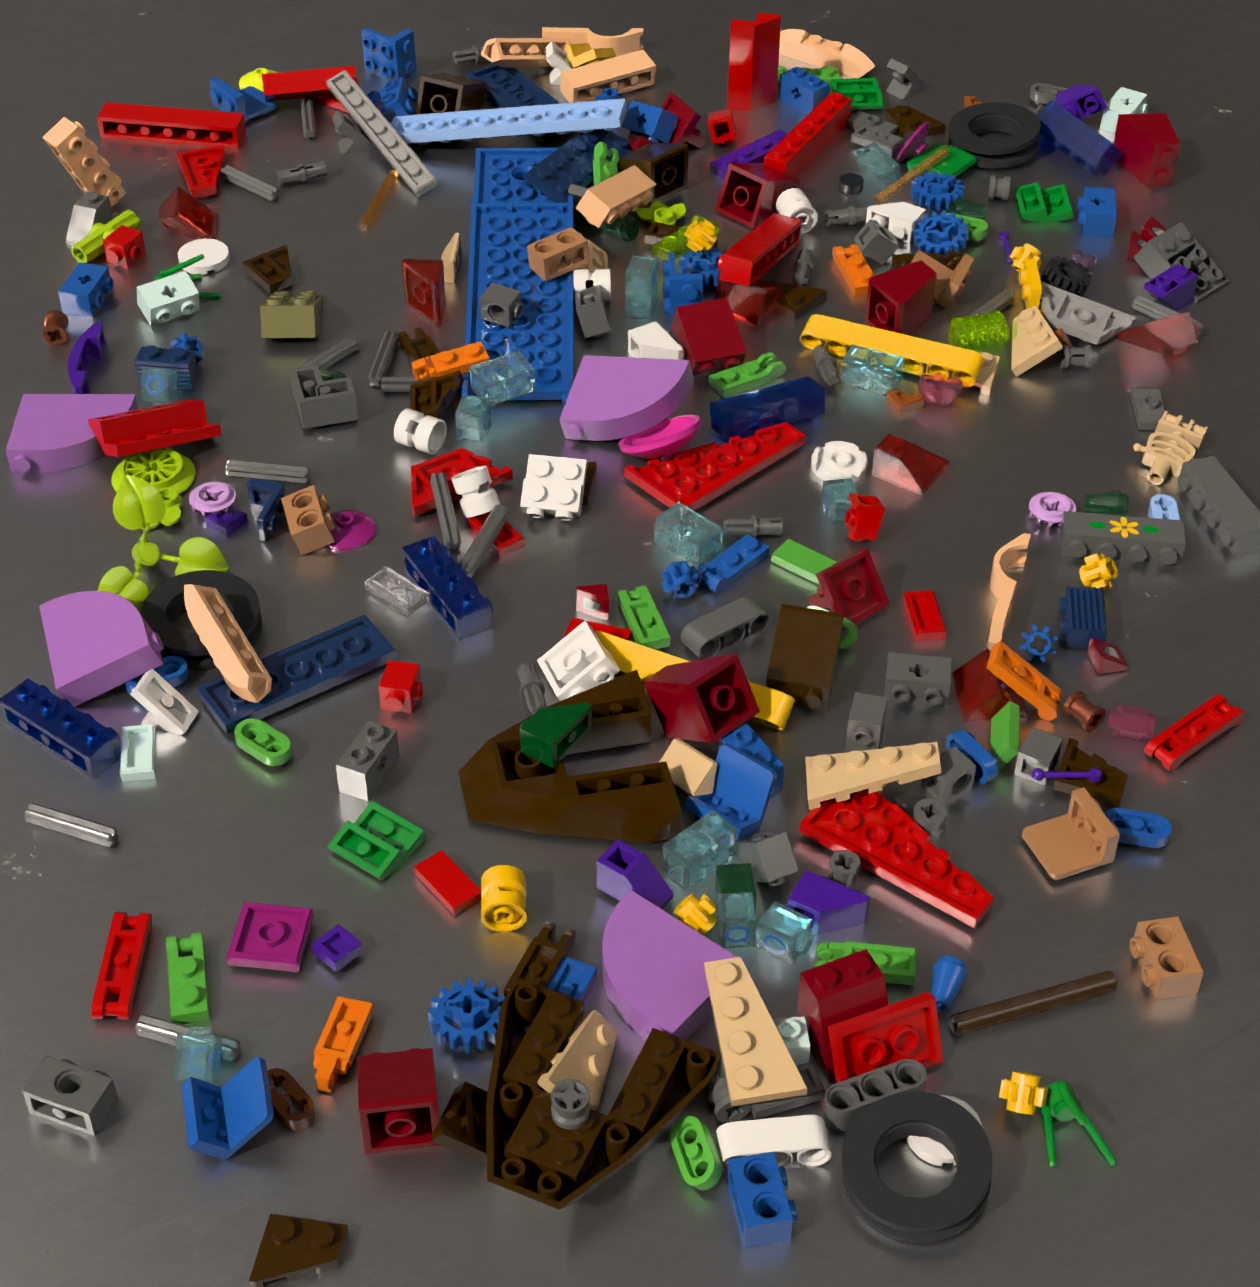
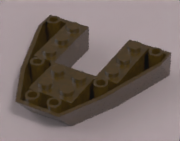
M638 670L548 706L555 707L578 703L592 705V729L568 754L651 742V711ZM521 721L490 738L458 771L468 818L472 821L538 834L606 840L618 839L620 841L642 843L681 838L682 809L666 761L567 777L563 759L552 768L521 752L519 729L523 723Z
M517 977L501 1005L486 1101L487 1181L560 1210L582 1199L650 1148L706 1093L708 1086L714 1080L720 1078L722 1057L720 1052L652 1028L608 1116L590 1109L588 1121L583 1126L572 1130L563 1129L556 1125L552 1119L551 1094L547 1093L537 1081L542 1074L550 1071L553 1066L551 1061L555 1055L563 1052L568 1045L567 1038L584 1015V1002ZM530 1026L527 1033L524 1032L525 1027Z

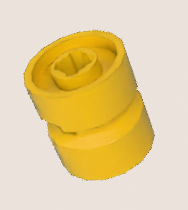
M497 865L486 870L481 877V920L487 928L498 932H510L520 928L527 920L525 874L519 868L510 865Z

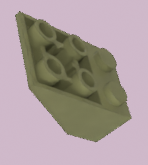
M290 291L274 292V295H271L260 305L261 337L316 338L319 333L323 295H316V291H301L300 295L290 296Z

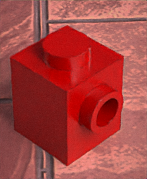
M732 108L708 114L707 122L713 144H726L736 139L737 129Z
M121 225L103 239L107 262L124 268L130 267L146 254L142 231Z
M388 660L378 686L381 709L412 713L416 701H421L423 695L420 664Z

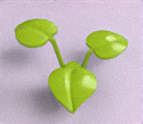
M131 475L123 477L113 501L115 520L122 527L129 530H138L142 526L144 527L140 542L136 543L132 549V557L136 561L134 564L135 572L132 575L131 571L124 566L113 567L104 574L97 591L110 592L124 597L140 612L144 600L149 595L146 584L137 579L140 576L142 565L152 566L159 559L177 562L175 576L200 570L227 572L228 563L219 548L212 541L203 537H192L183 542L179 548V557L161 554L160 548L155 543L148 542L147 538L150 530L149 524L158 523L164 518V499L160 492L144 479Z

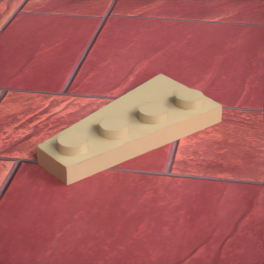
M938 742L805 757L809 810L820 808V802L835 798L836 802L848 800L851 793L868 789L869 793L883 790L882 787L890 782L896 781L902 785L941 774Z
M735 957L704 962V971L731 1107L807 1095V1087L742 958Z

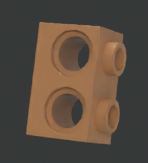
M572 227L527 245L529 268L545 281L590 263L588 240Z
M314 485L281 498L291 536L302 555L335 542L332 530L336 529L330 512L326 513L331 510L324 494H318Z
M1179 917L1137 922L1134 937L1130 939V950L1132 956L1135 959L1138 958L1142 967L1144 984L1151 988L1155 999L1163 1000L1197 995L1204 972Z

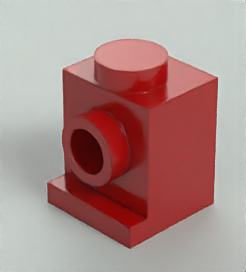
M849 493L848 498L852 506L845 514V525L849 530L848 537L858 542H863L865 539L876 541L885 512L884 506L876 496Z

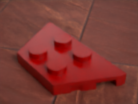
M463 448L411 466L412 513L414 516L436 508L430 483L431 475L434 473L442 472L446 475L452 502L463 497L456 493L451 479L453 476L472 468L487 466L492 480L489 487H493L512 480L513 470L507 466L502 470L492 466L490 459L476 456L473 452Z

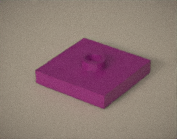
M244 902L227 954L228 965L298 972L314 919L313 909Z

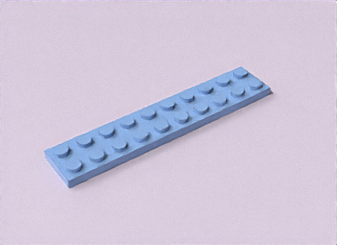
M626 98L405 115L394 116L391 125L406 143H417L419 145H425L432 141L449 143L458 139L473 141L477 138L485 137L489 140L497 139L500 136L518 138L525 134H533L534 136H542L552 132L567 134L570 131L579 130L583 133L591 132L594 129L612 131L621 127L627 104Z

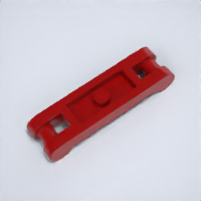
M1217 694L1151 739L1146 745L1144 753L1152 759L1158 758L1162 761L1164 768L1173 772L1183 760L1232 726L1237 727L1246 716V712L1238 706H1231L1228 704L1227 698ZM1170 746L1173 750L1169 751L1166 747Z
M127 912L114 913L92 1000V1019H105L106 1016H117L118 1020L131 1019L133 1000L148 935L152 930L151 913L140 912L138 916H128ZM109 996H119L118 1001H108Z

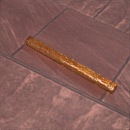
M943 146L874 196L875 203L877 205L882 204L913 179H916L917 175H921L950 153L949 149Z
M391 170L358 225L360 230L366 231L398 178L397 171Z

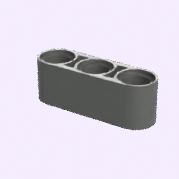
M744 596L688 623L681 632L680 640L699 659L715 657L761 634L770 623V615L749 596Z
M904 1059L833 1084L825 1093L822 1118L825 1121L826 1128L834 1133H847L856 1117L865 1108L879 1099L902 1092H924L927 1077L925 1067L916 1060Z

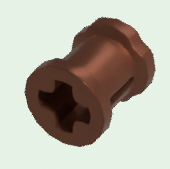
M53 310L48 312L44 318L46 327L43 330V337L50 345L63 344L68 336L65 330L69 324L68 317L62 311Z
M1082 691L1072 693L1062 708L1063 714L1074 717L1082 724V729L1086 732L1094 731L1103 722L1106 715V710L1101 706L1096 707L1086 699V694Z

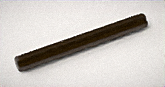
M1112 971L1101 972L952 1014L949 1016V1027L954 1035L959 1036L1114 992L1117 989L1118 981Z

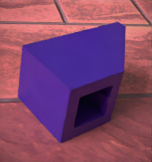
M1079 84L1057 93L1054 109L1064 126H1068L1108 108V104L1098 86Z
M1176 264L1146 282L1144 289L1155 300L1177 311L1193 301L1198 275L1186 267Z
M618 839L597 860V888L619 901L632 890L663 910L674 898V893L648 857Z
M806 870L788 898L786 921L815 934L865 924L868 917L870 897L858 890L850 889L824 876H819Z

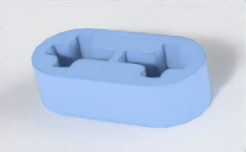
M1157 494L1151 498L1148 510L1149 518L1180 520L1177 502L1173 497Z

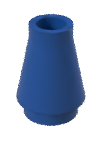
M941 956L939 961L933 964L931 994L935 997L938 1012L949 1011L953 1000L968 978L966 964L953 956Z

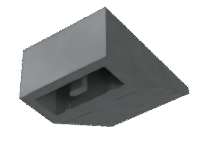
M1182 222L1149 240L1133 257L1151 279L1176 264L1184 266L1197 274L1198 278L1193 296L1195 303L1229 282L1221 269Z

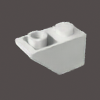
M906 202L872 205L867 208L866 223L871 219L892 232L896 240L911 244L914 241L913 229H916L917 221L923 222L926 209Z
M656 321L628 330V353L633 358L683 360L685 358L682 345L678 344L670 336L669 332L664 330Z

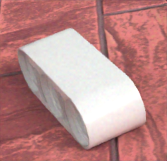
M817 1115L735 1121L721 1125L715 1132L718 1153L723 1165L722 1171L725 1173L728 1170V1159L768 1152L775 1153L778 1167L784 1166L785 1170L820 1166L828 1162L832 1156L825 1121L821 1116Z

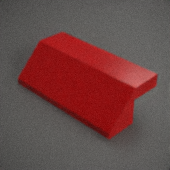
M758 13L756 22L731 21L727 109L752 111L776 102L782 15Z
M355 66L262 74L265 102L300 99L303 97L332 96L334 94L329 90L325 81L346 70L358 84Z
M187 399L88 419L89 426L105 455L114 457L222 435L220 424L207 422L204 400Z

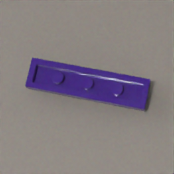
M779 129L744 147H740L710 162V171L724 179L729 163H764V156L787 133Z

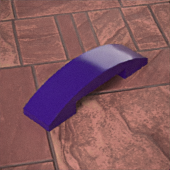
M97 322L88 328L79 337L71 350L68 359V374L73 394L91 393L87 377L90 361L102 360L107 346L103 322Z

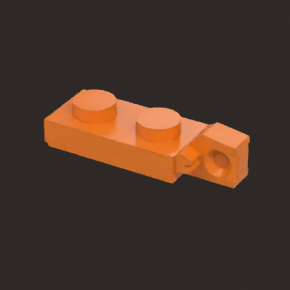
M481 341L411 362L416 381L443 376L459 370L461 374L491 365L489 355Z
M341 996L337 997L314 1050L313 1068L318 1069L315 1074L317 1090L331 1093L337 1081L338 1073L346 1075L348 1068H351L373 1015V1003Z

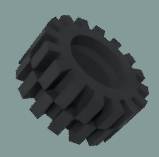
M1055 256V258L1052 257L1048 261L1040 281L1083 297L1092 281V275L1087 273L1088 269L1086 267L1082 268L1081 263L1076 264L1073 259L1067 260L1063 256L1060 259L1059 256Z

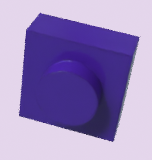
M337 924L312 943V951L331 969L338 972L363 953L362 942L340 924Z

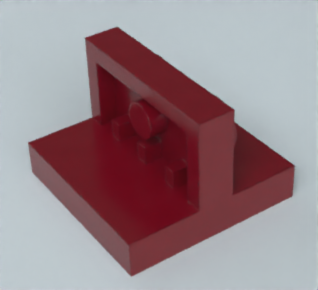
M670 92L660 107L678 116L669 143L684 144L687 141L702 149L706 140L699 135L701 131L695 127L702 116L679 96Z
M868 548L860 549L817 573L816 577L820 584L817 588L818 593L807 598L810 606L830 608L831 612L843 613L844 618L851 620L854 624L890 604Z

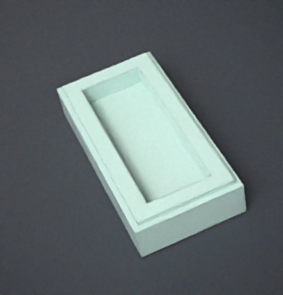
M155 724L122 727L120 771L122 782L156 779Z

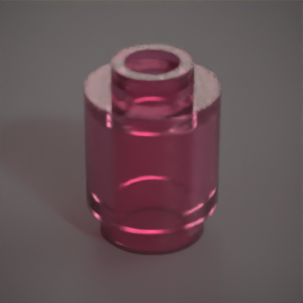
M1117 704L1116 710H1109L1106 728L1112 729V736L1139 741H1143L1144 738L1152 739L1156 714L1148 713V709Z

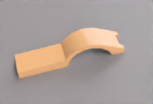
M542 27V38H569L571 44L589 43L591 49L613 48L616 57L643 50V45H640V36L643 35V28H631L628 32L617 36H602L591 32L589 28Z
M1021 534L1001 547L994 556L990 589L998 601L992 617L988 642L997 644L1002 641L1013 605L1017 582L1009 578L1004 571L1025 566L1028 553L1019 552V550L1028 548L1030 534Z

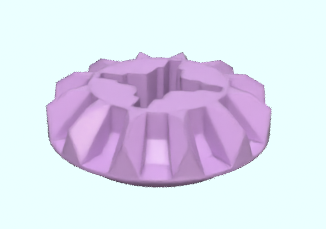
M223 482L201 484L189 495V503L193 511L201 512L203 517L218 511L219 513H227L228 508L235 507V500L237 499L234 488Z
M1042 492L1031 498L1028 509L1030 510V517L1037 518L1038 524L1045 522L1051 527L1052 524L1061 526L1063 511L1076 512V505L1069 497L1061 493Z

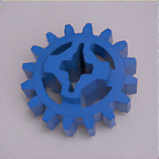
M937 171L930 174L925 172L924 177L917 175L916 180H912L910 196L913 197V202L919 201L918 206L920 207L927 206L929 210L932 207H936L938 211L944 208L949 210L951 205L957 207L958 202L963 201L965 186L962 185L961 180H955L956 176L954 175L947 176L945 172L942 175H938Z
M943 210L941 215H937L933 211L932 217L929 218L924 215L923 222L917 221L916 229H913L915 247H918L919 251L923 253L926 252V254L945 255L949 251L959 252V248L965 249L966 241H969L968 224L963 222L962 216L956 218L955 212L946 215V211Z
M718 247L712 250L709 249L706 252L704 250H698L697 252L686 250V255L680 256L679 273H702L703 284L706 288L713 285L719 287V282L726 284L728 283L727 281L719 280L720 270H718L719 258L726 250L720 252Z
M467 978L463 986H460L455 980L452 981L451 990L441 987L439 989L440 998L432 997V1008L428 1009V1018L431 1034L438 1035V1043L440 1045L449 1041L451 1051L457 1050L460 1045L464 1046L466 1053H470L472 1046L475 1045L481 1051L485 1050V1042L487 1040L495 1044L501 1005L505 999V996H498V988L496 986L487 990L485 980H481L478 985H472L471 978Z

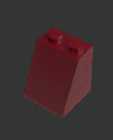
M1118 114L1111 153L1112 160L1147 187L1172 186L1180 142L1167 114Z
M729 163L715 211L755 229L772 214H779L776 209L778 197L787 189H798L801 181L763 163Z
M920 260L870 277L865 322L871 327L912 336L932 317L937 273Z
M727 297L676 307L669 334L678 344L682 345L685 352L683 360H689L693 376H707L715 371L727 370L743 364L747 351Z
M737 653L667 665L643 681L666 738L714 743L760 712Z
M867 949L800 973L796 1017L805 1016L810 1052L829 1083L835 1081L828 1026L888 1006L885 977Z
M412 1048L407 1051L375 1052L369 1055L357 1056L358 1109L364 1153L371 1154L441 1146L432 1142V1134L439 1122L433 1048Z

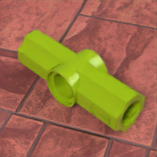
M128 209L106 224L95 223L90 229L89 235L71 247L72 256L75 257L78 263L91 262L105 252L103 239L121 225L138 230L141 227L140 219L136 216L135 212Z

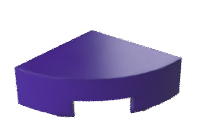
M233 510V513L219 514L218 511L205 517L207 526L227 537L248 522L247 514L237 510Z

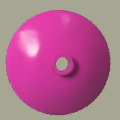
M681 415L664 419L643 432L621 439L619 442L620 450L627 455L643 459L658 457L661 461L674 457L677 450L686 446L698 432L701 426L700 417L698 415Z

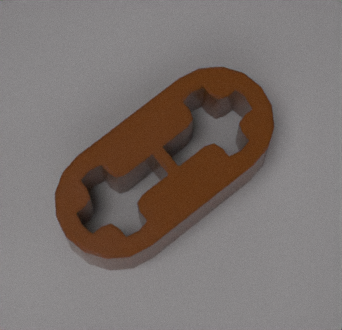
M279 1068L268 1070L269 1085H275L278 1088L282 1086L283 1089L282 1095L275 1088L270 1089L274 1116L290 1131L298 1132L308 1129L315 1120L314 1104L311 1097L287 1071ZM292 1104L299 1112L304 1110V1113L301 1115L296 1112L291 1114L290 1105Z

